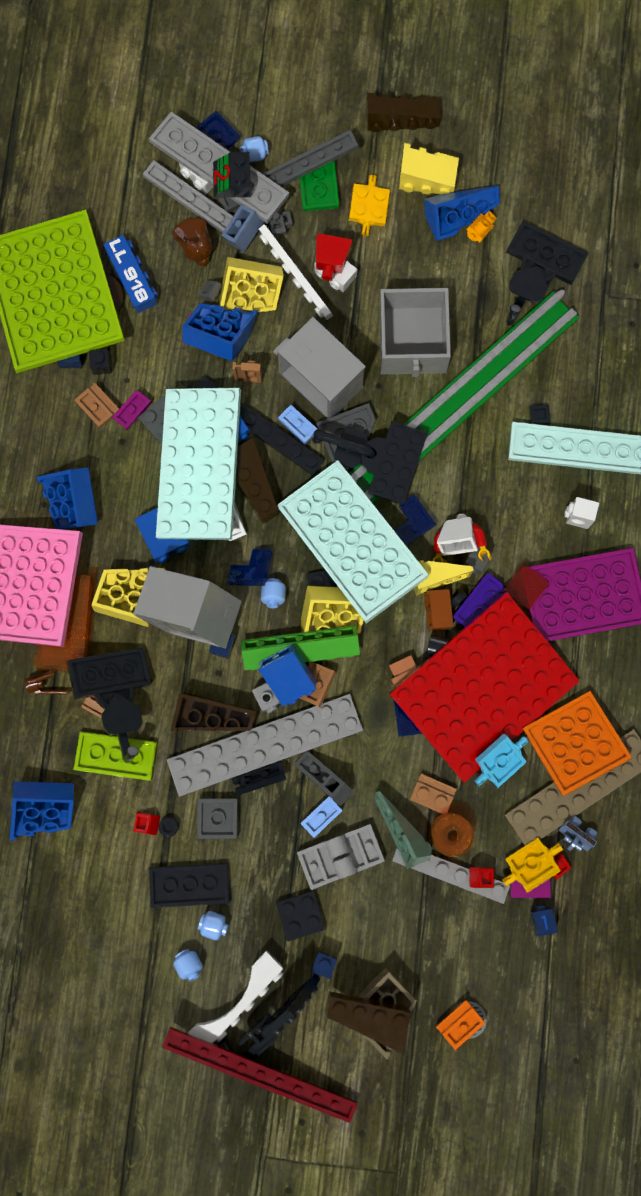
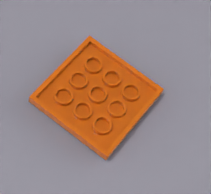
M591 691L523 728V732L562 797L632 759Z

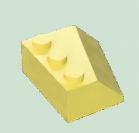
M404 143L399 189L405 192L418 191L423 194L435 193L440 195L453 193L459 158L439 152L430 154L425 148L420 147L419 150L410 148L411 144Z
M227 257L219 306L227 310L241 308L243 312H251V310H257L258 312L276 310L283 281L282 267Z
M148 568L140 570H103L92 602L93 610L101 614L149 627L150 623L133 615L148 573Z
M307 586L301 616V632L356 625L357 633H361L364 620L339 587Z

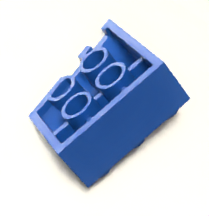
M200 303L182 326L183 343L233 361L250 338L258 311L243 312L241 308L227 310L223 309L222 306Z
M88 468L71 469L36 477L38 483L42 482L45 491L42 493L44 499L48 498L50 503L49 512L56 529L64 530L98 524Z
M14 782L10 840H15L17 836L26 835L27 837L34 836V833L41 831L50 833L70 829L74 802V784Z

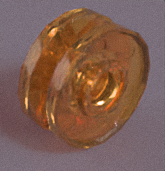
M445 813L433 822L430 837L434 846L442 854L449 857H458L465 854L471 848L474 841V831L471 824L462 815ZM455 830L456 836L449 839L448 833Z

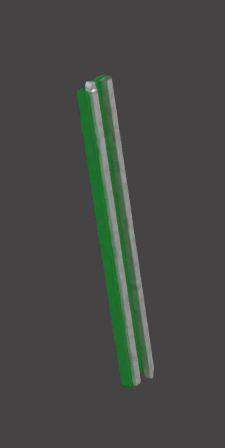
M564 290L556 293L553 291L403 424L428 433L418 463L577 322L579 318L577 313L572 308L569 310L560 301L564 296ZM362 464L349 472V475L372 504L380 498L367 493L373 475L368 473Z

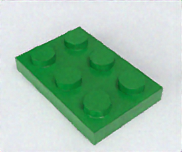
M335 161L300 178L303 212L339 209Z

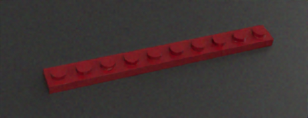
M173 1027L169 1028L162 1044L163 1049L348 1123H351L358 1105L357 1101Z

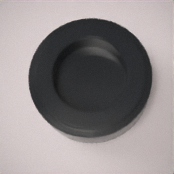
M461 591L451 600V606L455 609L468 595Z
M166 817L159 823V831L165 837H172L179 830L177 820L172 817Z

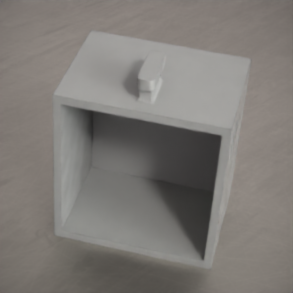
M448 288L380 290V374H412V377H418L419 374L447 373L451 357Z
M314 317L291 339L287 337L273 351L276 356L278 355L279 373L327 419L335 416L364 388L363 376L366 366Z
M150 566L133 615L167 633L226 649L242 601L210 581Z

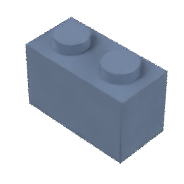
M241 204L221 236L231 246L245 252L264 221L258 217L255 211Z

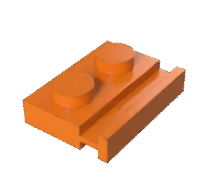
M465 1000L442 1020L436 1028L456 1050L486 1023L468 1001Z

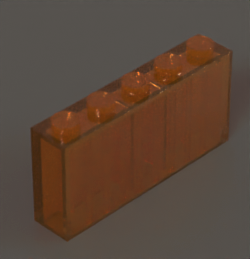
M76 575L64 647L35 644L38 646L37 654L34 655L36 669L40 671L68 672L67 660L87 657L94 582L91 575Z

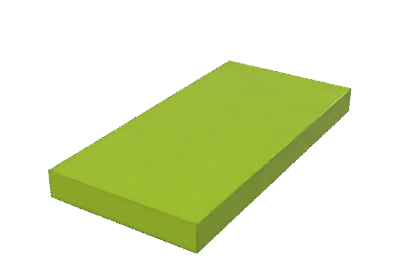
M80 731L74 770L151 781L157 742L128 738L130 746H135L139 753L130 763H125L117 736Z

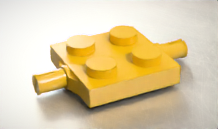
M369 175L368 185H353L349 221L358 222L363 225L361 233L363 236H369L370 226H385L390 189L375 186L377 178L375 175L374 177Z
M539 838L533 840L505 859L512 873L502 879L507 887L517 880V882L522 884L527 893L560 872L553 856L563 851V848L558 843L548 849Z

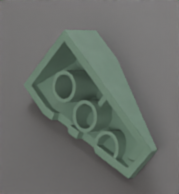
M380 791L376 792L375 802L406 868L409 869L428 861L432 853L430 844L425 842L421 834Z

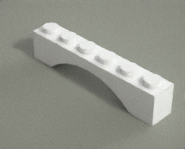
M266 950L252 965L248 988L238 1004L228 1013L217 1019L196 1023L188 1034L213 1043L215 1040L219 1042L227 1034L225 1031L229 1025L234 1027L241 1019L239 1015L244 1010L248 1012L255 1005L253 1000L258 995L262 997L270 989L268 984L272 980L277 982L283 975L281 971L284 967Z

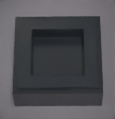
M549 404L529 407L531 424H550Z

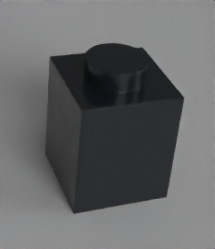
M89 350L90 369L93 375L111 374L112 364L109 350Z

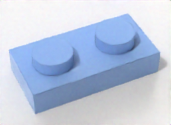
M292 405L278 417V420L304 444L312 438V434L317 430Z
M328 797L301 822V825L314 838L342 812V809Z

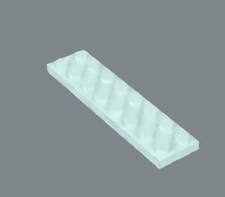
M512 422L508 460L641 475V436Z

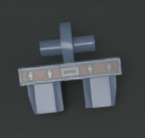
M573 816L569 821L561 825L558 831L565 835L564 840L569 843L566 848L567 850L571 851L573 848H576L578 851H581L583 848L585 851H589L597 843L595 841L597 832L590 827L584 832L580 830L579 826L582 821L576 816Z

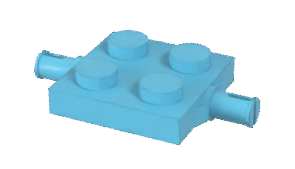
M505 734L500 736L475 759L482 771V774L474 780L475 783L480 787L489 779L499 788L527 762L523 758L520 749L529 741L522 736L519 741L513 743Z

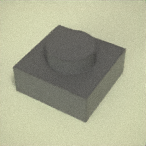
M207 280L198 296L202 300L214 301L219 295L222 285L218 281Z

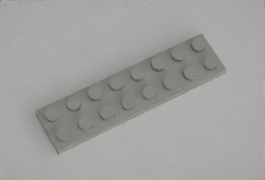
M173 112L169 113L149 138L151 144L212 186L213 161L230 153ZM250 166L251 197H233L231 199L255 211L261 220L268 223L287 200L289 192Z

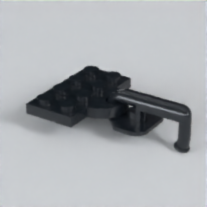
M522 221L506 250L507 254L522 261L521 270L516 271L509 282L510 291L519 297L515 304L510 306L506 324L508 326L514 324L526 300L532 303L542 301L548 290L547 284L554 278L572 286L589 253Z
M391 421L386 438L378 437L368 441L363 432L348 428L341 433L340 437L317 429L312 434L311 439L315 444L325 441L336 445L334 458L343 466L354 468L362 464L364 469L373 475L368 494L404 505L428 433Z
M143 647L67 660L66 664L74 699L94 696L97 704L105 709L101 715L104 730L110 735H117L123 761L130 763L138 755L139 751L135 746H130L127 732L136 731L142 725L140 709L131 702L133 689L147 687L152 684Z
M316 974L293 992L273 1015L270 1013L265 1014L245 1033L238 1044L241 1046L250 1037L255 1043L243 1052L242 1056L255 1060L277 1040L279 1033L284 1029L283 1026L287 1023L288 1025L297 1018V1014L305 1007L304 1005L311 999V995L318 989L316 985L321 979ZM227 1039L217 1043L218 1046L235 1052L227 1043Z

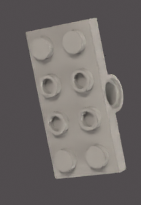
M371 824L297 852L311 890L385 862Z

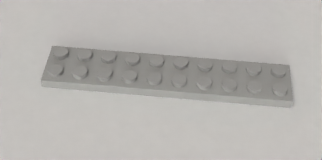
M348 694L323 703L321 708L315 706L253 728L251 731H245L167 759V763L178 795L181 797L359 733L363 729L351 696Z

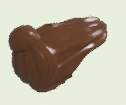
M202 218L183 220L174 229L173 237L180 244L187 259L195 261L199 266L205 267L209 262V255L213 249L212 240L207 230V222Z

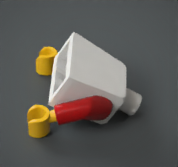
M458 514L456 519L445 521L442 529L434 537V553H436V557L433 558V562L441 561V563H447L442 558V555L478 551V548H480L478 556L482 562H484L482 558L484 554H488V558L491 560L492 555L485 547L487 542L484 531L465 514Z

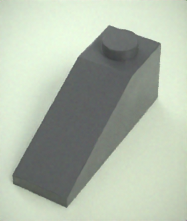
M305 751L294 764L340 806L354 792L309 751Z

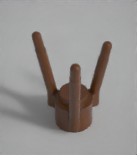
M66 662L42 673L32 675V677L25 678V686L28 693L34 692L35 696L41 694H69L68 690L41 689L45 686L44 679L54 676L55 671L66 667Z

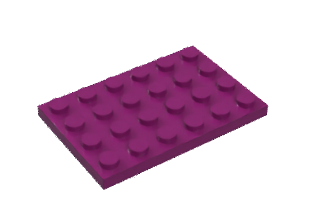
M634 548L520 569L531 622L547 642L641 625V579Z

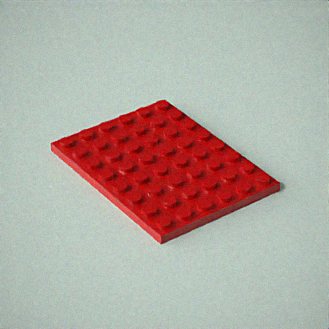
M505 592L395 687L389 695L460 780L465 783L481 769L475 761L480 754L503 734L508 736L511 741L524 731L523 728L539 718L579 682V679L511 596Z

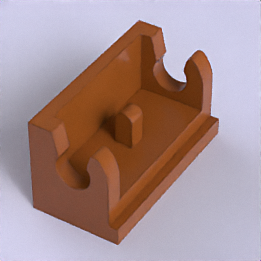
M429 590L424 593L428 631L453 628L450 590Z

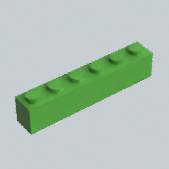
M356 625L241 640L245 670L259 669L260 661L291 644L295 646L304 662H315L325 659L333 660L340 657L360 655Z

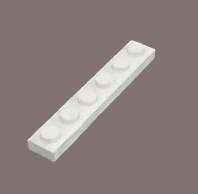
M264 224L259 228L261 240L265 245L270 244L273 248L270 251L276 259L280 258L283 261L281 266L287 274L291 272L295 277L293 282L298 289L301 287L306 293L303 295L309 303L314 302L317 306L314 310L320 318L323 316L326 320L333 316L331 311Z

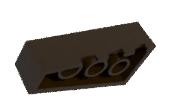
M367 93V131L434 129L440 125L439 98L416 96L414 99H410L407 95L389 98V94L374 97L373 93Z
M252 437L238 446L236 484L262 524L279 515L254 438Z
M182 692L179 693L170 731H251L254 728L258 710Z
M329 991L325 1007L327 1018L403 1054L411 1018V1011L408 1007Z

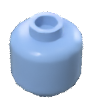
M260 136L244 139L243 145L240 146V152H249L250 162L262 161L268 154V145L266 140H263Z
M271 578L262 584L260 599L267 607L277 608L278 605L285 602L286 586L281 580Z
M208 911L206 915L202 914L198 929L203 937L217 941L221 935H226L229 924L225 923L226 917L224 915Z
M186 949L175 956L176 959L173 965L180 979L193 981L200 976L199 972L202 970L203 965L195 951Z

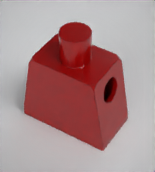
M317 233L316 269L323 270L321 276L323 280L331 281L334 273L340 274L343 272L352 249V239Z

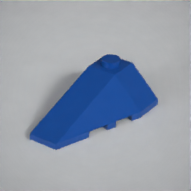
M497 185L440 194L424 199L425 217L437 241L454 236L458 233L459 229L465 225L469 226L481 213L485 215L500 204L499 186Z

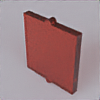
M523 564L504 592H507L515 599L516 603L519 602L530 610L549 582L540 577L538 572L532 571Z

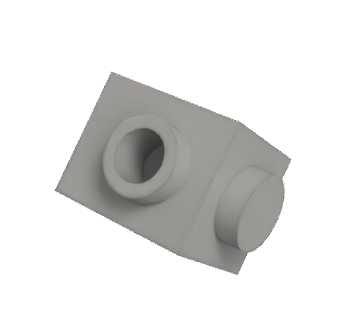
M267 683L252 690L263 713L267 711L269 714L278 709L277 706L280 705V702Z

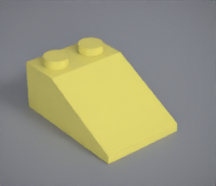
M424 560L418 561L429 577L417 585L414 591L416 595L468 578L474 571L473 566L433 561L424 563Z

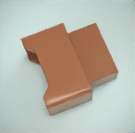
M412 656L389 665L394 676L391 679L393 687H397L418 668Z

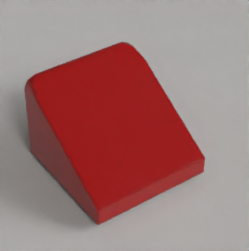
M136 812L133 832L157 835L160 816Z
M561 852L553 856L555 863L560 869V872L553 876L556 880L572 868Z
M470 867V888H494V868Z

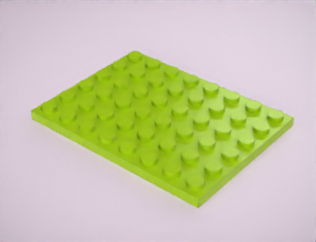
M86 210L0 235V316L16 373L89 352V350H96L125 341Z

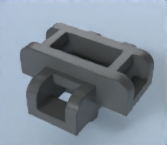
M280 208L268 223L264 222L274 237L279 234L285 235L286 229L293 227L290 212H281Z

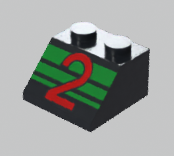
M230 152L213 161L214 198L251 197L249 152Z

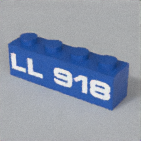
M121 235L104 243L105 250L137 314L157 305L155 298L158 295L154 287H149L147 283L150 281L146 271H141L140 266L142 264L138 255L134 256L132 253L134 248L131 241H126L124 235Z

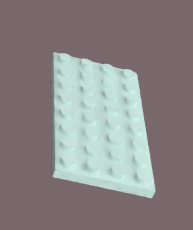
M240 388L166 389L156 527L157 539L232 540L241 400Z
M338 460L277 505L365 623H368L429 577L425 569Z

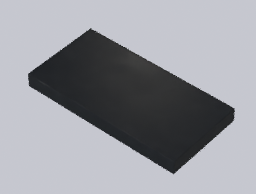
M228 863L149 868L150 908L230 903Z

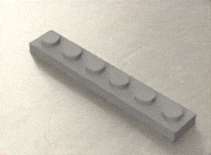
M153 160L143 173L145 179L220 232H224L233 218L231 214Z
M396 848L392 861L405 866ZM431 855L428 861L411 867L414 870L504 904L510 885L506 887L504 882L494 879V888H470L469 869Z

